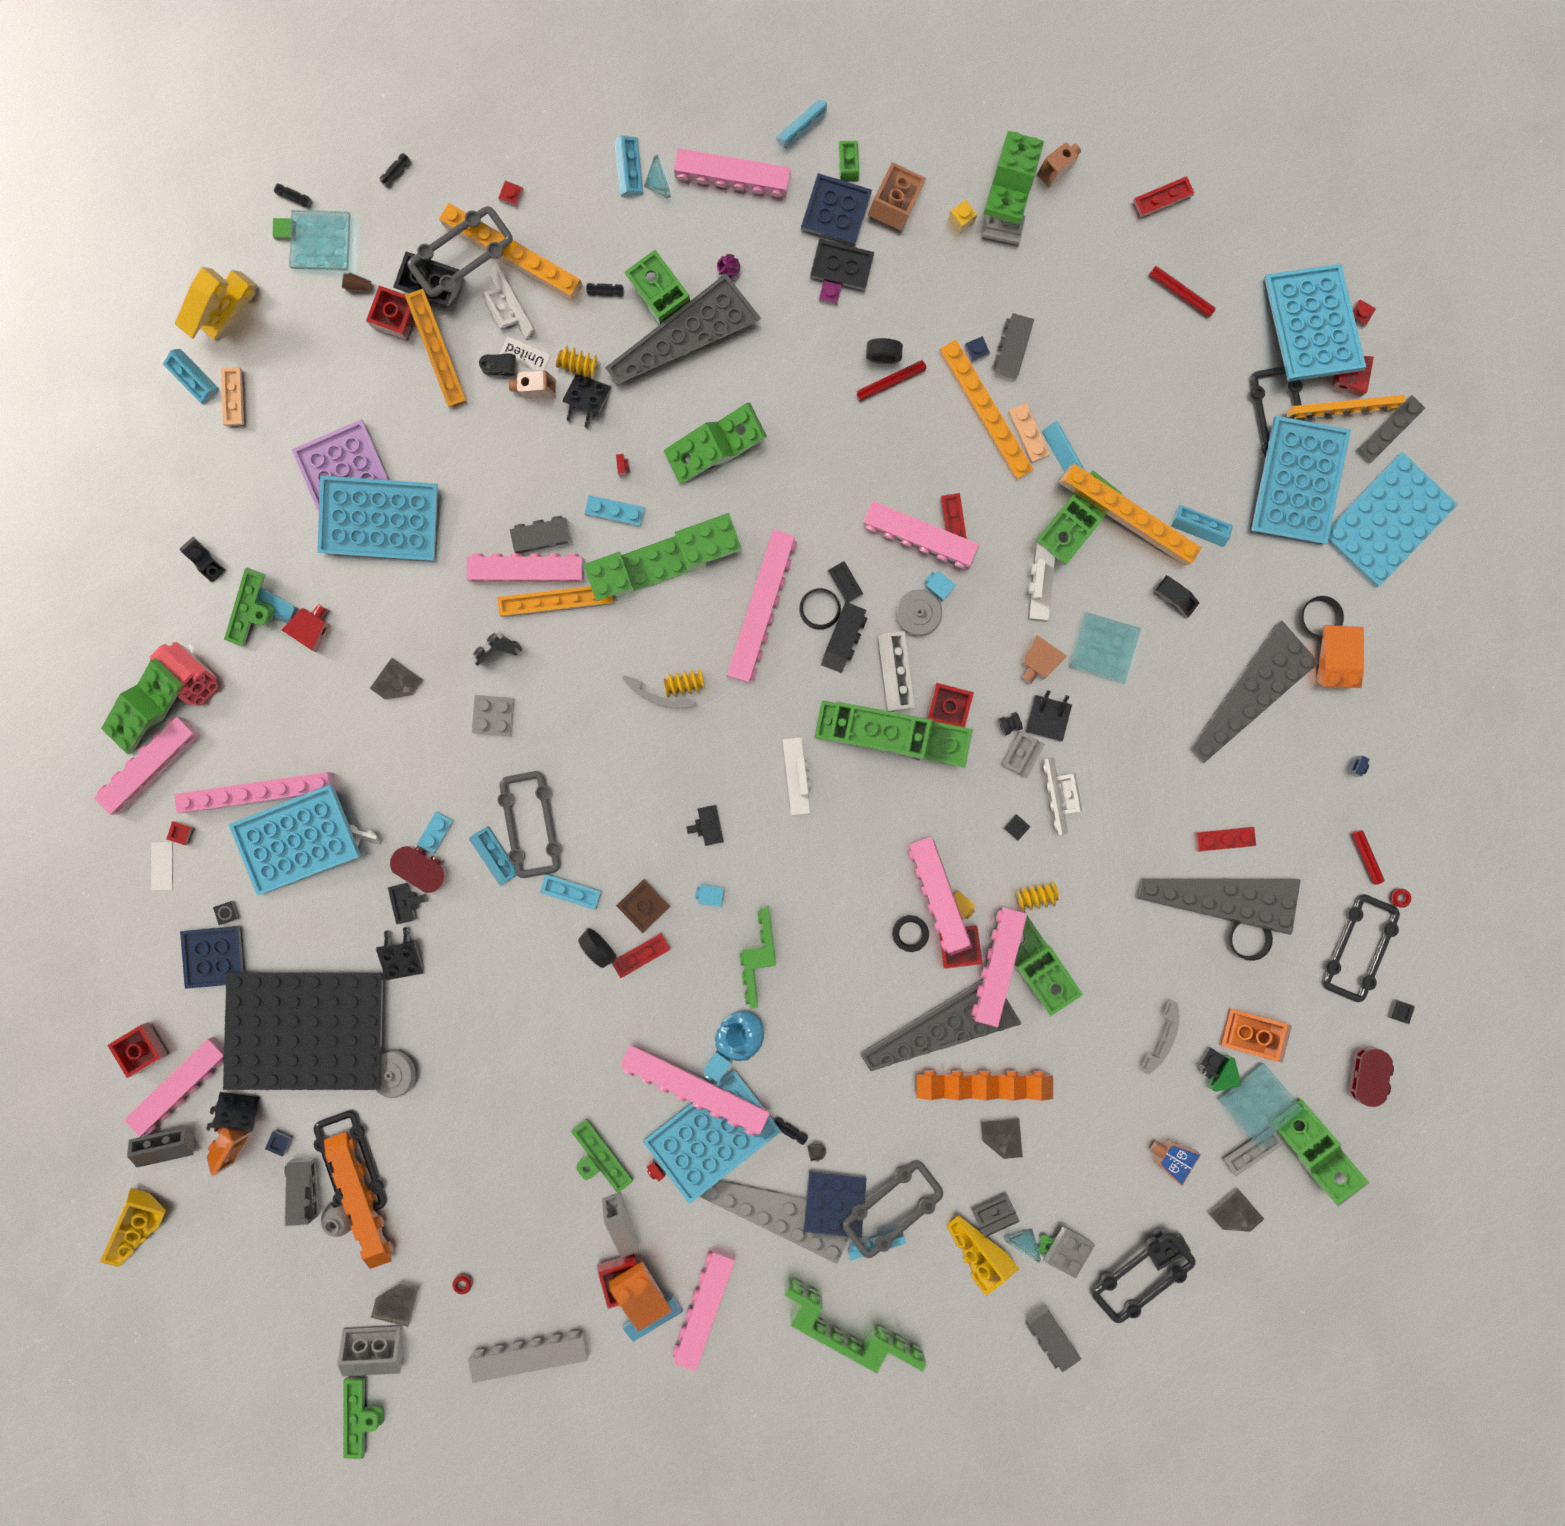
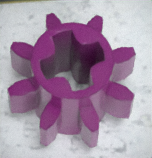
M732 254L721 256L717 262L719 274L724 275L726 273L730 279L732 276L736 277L740 271L739 259L734 258Z

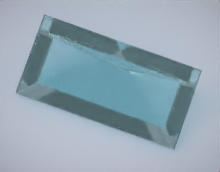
M655 155L644 187L666 198H670V189L659 156Z
M1032 1228L1004 1236L1006 1243L1040 1263L1041 1257Z

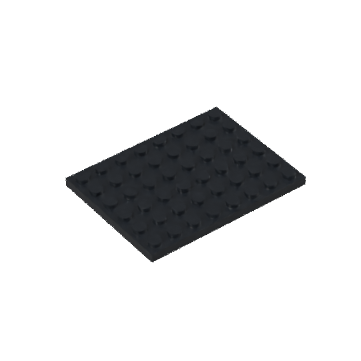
M226 972L223 1090H380L383 972Z

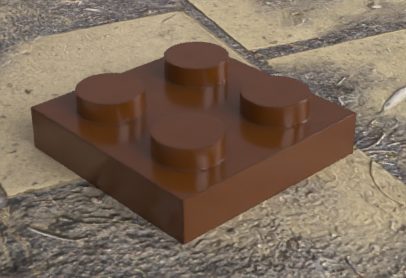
M645 879L616 905L642 934L671 907Z

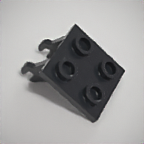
M576 374L562 401L570 404L566 421L571 422L575 407L579 406L588 409L584 427L589 428L593 413H600L612 386Z
M492 633L487 638V643L483 647L479 646L473 652L474 656L472 659L474 664L478 666L494 650L518 655L515 648H518L520 651H522V648L517 641L509 640L502 633Z
M1046 690L1043 697L1034 696L1025 732L1063 742L1072 704L1067 703L1068 695H1065L1061 702L1049 699L1051 691Z
M403 927V944L392 946L389 930L384 931V946L376 947V952L385 979L391 980L424 974L415 941H410L408 927Z
M219 1092L217 1103L210 1108V1114L213 1115L215 1112V1117L211 1123L207 1124V1131H210V1128H214V1132H217L220 1128L253 1132L259 1097Z

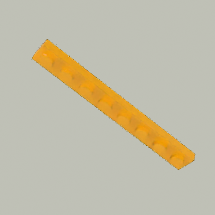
M957 339L940 348V353L1015 479L1018 480L1032 472L1034 469Z

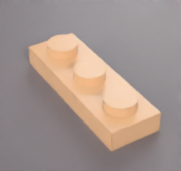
M221 368L223 425H244L242 368Z
M1027 402L1008 411L1031 463L1049 456L1050 453Z

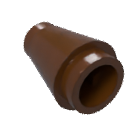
M351 272L349 274L344 273L342 289H346V291L370 292L371 280Z

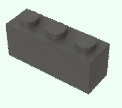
M1012 313L1010 319L1006 318L1003 329L1007 331L1005 337L1001 336L998 346L1001 348L1000 355L996 354L993 366H996L995 373L1017 379L1034 323L1033 318Z
M563 516L552 517L551 521L546 522L544 520L533 521L532 525L527 526L525 524H518L514 526V529H509L514 552L519 554L573 543L569 522Z
M186 1127L129 1139L127 1157L137 1168L194 1154V1137Z
M1046 1305L1027 1318L1030 1324L1027 1328L1033 1337L1035 1335L1038 1336L1040 1339L1038 1344L1044 1353L1046 1351L1049 1352L1051 1355L1049 1360L1055 1369L1059 1367L1063 1373L1081 1360L1080 1355Z

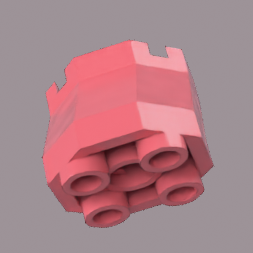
M173 642V645L170 646L167 644L160 645L150 656V661L157 658L183 684L177 695L178 698L189 705L200 706L206 702L218 688L216 676L180 643Z

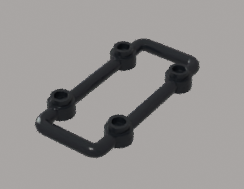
M1284 366L1256 371L1250 377L1252 389L1249 391L1248 397L1255 403L1262 439L1259 453L1265 459L1270 438L1262 399L1265 397V390L1259 386L1258 378L1285 374ZM1300 380L1289 381L1286 384V392L1292 395L1294 406L1302 405L1299 393L1302 391L1303 384Z
M1366 894L1360 895L1354 906L1347 909V924L1332 959L1327 960L1324 964L1326 974L1323 979V986L1325 989L1354 1002L1364 1001L1369 990H1373L1376 987L1377 980L1375 975L1391 937H1395L1399 933L1397 922L1400 917V911L1398 908ZM1364 902L1392 913V916L1381 927L1383 933L1382 940L1368 973L1361 976L1359 980L1361 990L1359 995L1332 984L1331 980L1334 975L1339 974L1341 971L1339 961L1355 923L1363 918L1364 914L1361 908Z
M351 1110L319 1120L313 1128L316 1137L314 1148L322 1154L335 1192L333 1196L334 1205L337 1207L343 1205L341 1201L343 1194L340 1188L337 1189L332 1173H334L332 1162H327L324 1140L328 1137L323 1135L321 1128L350 1118L352 1123L350 1135L358 1140L371 1178L369 1190H372L377 1195L379 1201L373 1204V1208L375 1211L384 1208L386 1205L384 1194L386 1182L383 1178L378 1177L365 1139L367 1127L359 1122L357 1114Z
M1168 1232L1159 1238H1150L1146 1243L1147 1248L1113 1274L1105 1273L1101 1277V1283L1093 1289L1092 1297L1113 1322L1122 1323L1129 1317L1133 1319L1138 1318L1141 1315V1308L1173 1283H1183L1186 1280L1187 1273L1194 1268L1196 1260L1175 1234ZM1170 1240L1188 1262L1183 1266L1176 1265L1172 1267L1168 1278L1137 1302H1127L1124 1307L1125 1311L1117 1315L1100 1294L1105 1290H1114L1117 1287V1280L1151 1254L1159 1255L1163 1251V1245Z

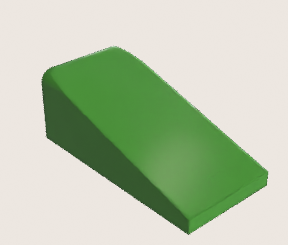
M839 141L840 180L846 182L859 181L858 141Z

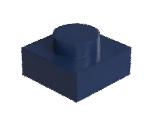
M983 336L965 343V348L972 362L990 355Z
M1356 756L1349 774L1355 777L1365 775L1369 769L1368 762L1370 759L1365 756Z
M274 1130L270 1135L265 1150L283 1157L292 1137Z

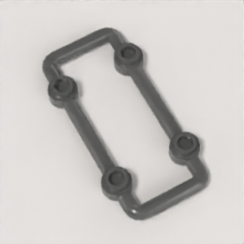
M485 206L477 212L471 210L465 214L463 222L430 245L421 244L417 249V254L409 259L408 268L429 296L435 297L443 291L452 292L456 287V282L489 259H499L503 255V249L512 243L513 236L492 207ZM488 214L505 239L499 243H489L484 254L454 275L442 276L439 280V285L432 289L416 264L421 260H431L435 250L468 227H478L481 224V218Z
M532 771L503 777L499 783L501 794L498 796L497 801L504 809L511 851L508 853V860L514 864L516 875L520 878H529L556 872L560 867L559 855L561 854L562 847L556 842L548 800L551 796V789L546 786L544 775L539 771ZM537 779L538 787L536 788L535 795L541 800L549 842L546 846V853L552 858L553 865L523 871L521 862L524 859V853L518 849L511 810L514 798L508 793L507 784Z
M915 1161L907 1168H898L895 1172V1178L864 1204L854 1205L851 1209V1215L843 1222V1229L865 1258H872L880 1251L887 1252L891 1248V1242L922 1215L932 1214L936 1208L935 1204L943 1198V1190L922 1162ZM918 1169L936 1194L930 1199H922L919 1202V1209L887 1236L877 1237L875 1246L868 1250L850 1225L856 1220L865 1219L868 1210L900 1183L909 1182L912 1178V1173Z

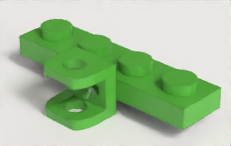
M248 567L245 568L224 640L244 646L251 622L257 625H264L272 621L275 608L266 602L258 601L266 574Z
M587 1119L571 1131L587 1153L578 1162L576 1170L584 1180L592 1178L601 1171L617 1193L633 1182L632 1178ZM589 1166L590 1170L584 1171L583 1167Z
M346 1377L343 1380V1458L363 1459L365 1457V1432H373L378 1426L383 1424L384 1409L380 1406L367 1405L365 1407V1378Z

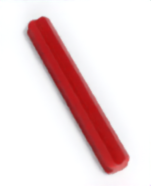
M1155 266L1150 272L1151 277L1206 316L1210 317L1215 312L1216 308L1158 266Z
M920 360L857 390V398L859 401H862L925 371L927 368L925 362Z

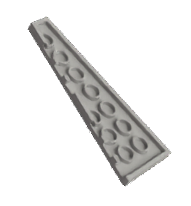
M723 1180L718 1181L699 1196L836 1264L849 1240L848 1236L803 1232L806 1198L752 1188L747 1185L733 1184Z

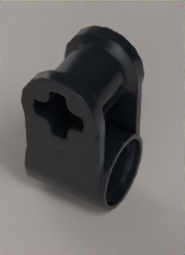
M510 353L486 354L479 359V366L487 376H515L516 355ZM488 362H491L492 365L487 369L486 365Z

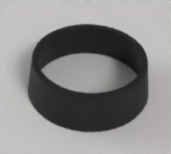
M816 588L803 596L799 606V613L807 626L817 630H824L830 628L838 621L841 614V604L838 597L830 590ZM817 590L831 593L836 599L838 606L833 620L821 625L809 621L803 611L806 597Z
M1329 596L1314 597L1301 610V626L1311 636L1323 638V635L1312 633L1304 622V611L1307 605L1312 602L1323 601L1328 603L1336 614L1335 625H1343V609L1335 599Z
M1236 923L1229 934V943L1232 950L1239 957L1248 961H1255L1265 957L1273 944L1271 930L1263 929L1265 944L1259 953L1252 956H1244L1239 954L1233 946V933L1237 926L1241 924Z
M587 928L579 937L578 943L581 949L597 966L604 968L616 960L611 947L593 929Z

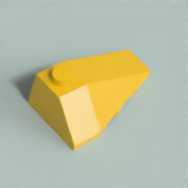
M130 1188L100 1259L101 1263L120 1267L134 1253V1250L141 1243L143 1244L152 1232L158 1229L166 1210L150 1193Z
M959 1215L947 1224L956 1246L961 1248L965 1255L963 1257L965 1264H969L973 1272L971 1276L985 1296L1006 1282L1019 1270L1005 1251L987 1237L984 1238L981 1232Z

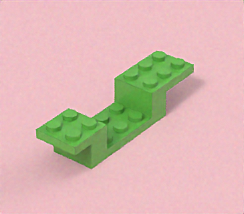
M726 513L675 531L676 536L623 555L619 551L583 564L596 601L614 595L618 598L706 567L707 562L741 551L742 548L730 514Z
M822 700L814 738L852 746H863L965 768L973 729L938 723L921 717Z
M793 1279V1281L787 1280L785 1296L797 1302L790 1315L791 1327L875 1373H878L888 1353L920 1371H924L927 1364L922 1352L923 1350L916 1345L910 1346L905 1343L906 1341L898 1335L894 1337L888 1334L889 1331L884 1327L878 1326L877 1328L874 1325L871 1327L863 1344L860 1345L857 1339L845 1337L842 1331L837 1328L831 1329L826 1326L827 1324L824 1321L818 1319L823 1308L822 1297L818 1291L812 1288L808 1290L803 1287V1283L796 1279Z

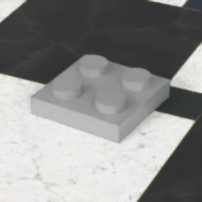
M475 695L472 733L511 736L514 698Z
M1062 1227L1046 1254L1044 1261L1064 1273L1077 1278L1095 1244Z

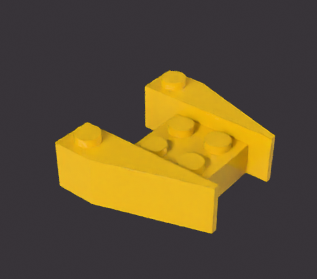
M201 267L189 287L175 325L192 339H194L199 329H202L215 340L244 305L254 297L258 285L241 271L231 270L227 278L224 279L212 268Z

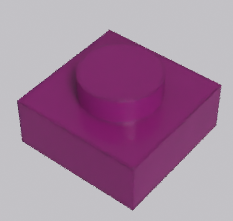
M823 280L819 301L837 305L842 285Z

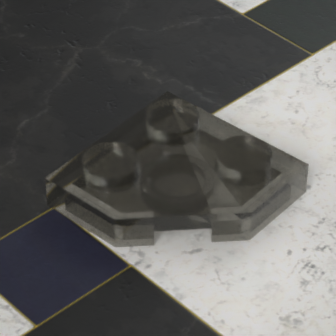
M391 658L370 689L385 700L413 696L424 679L396 659Z
M1018 1117L980 1121L981 1137L986 1145L1003 1159L1023 1157Z
M1238 1188L1208 1213L1223 1230L1250 1232L1264 1220L1262 1215Z
M400 1282L377 1296L371 1318L409 1327L419 1287Z

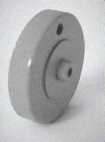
M913 590L900 599L896 608V619L899 626L906 633L913 636H925L933 632L940 624L942 607L937 597L925 590Z
M388 1051L381 1054V1089L376 1090L380 1095L387 1098H397L408 1093L413 1087L416 1077L415 1067L406 1054L400 1051Z

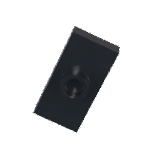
M845 561L828 570L846 602L849 603L863 595L861 588Z

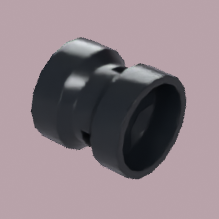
M1017 712L1011 713L1009 717L1003 716L998 718L1004 736L1011 734L1013 730L1019 731L1023 729Z

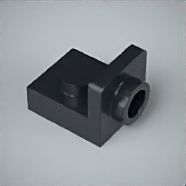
M1208 1047L1197 1067L1201 1068L1202 1071L1200 1073L1209 1079L1212 1076L1218 1079V1072L1227 1057Z

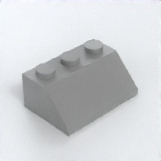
M401 1326L343 1329L337 1364L342 1377L401 1373L403 1358Z

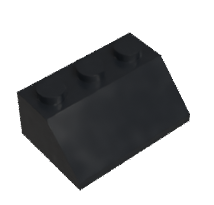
M405 252L393 288L406 293L423 289L408 268V261L415 254ZM421 260L416 264L432 289L439 285V280L442 276H452L460 270L433 260ZM463 278L456 282V287L452 292L443 291L435 297L426 294L427 300L449 306L458 295Z

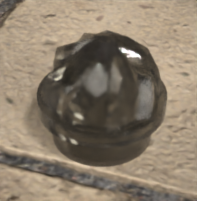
M812 1143V1145L808 1146L810 1160L819 1162L825 1158L826 1148L821 1143Z

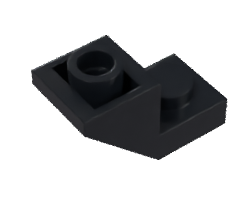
M194 536L179 548L181 553L193 562L197 570L210 582L225 571V568L212 553Z
M1168 575L1164 577L1155 589L1163 601L1174 604L1181 614L1188 618L1200 603L1191 591Z

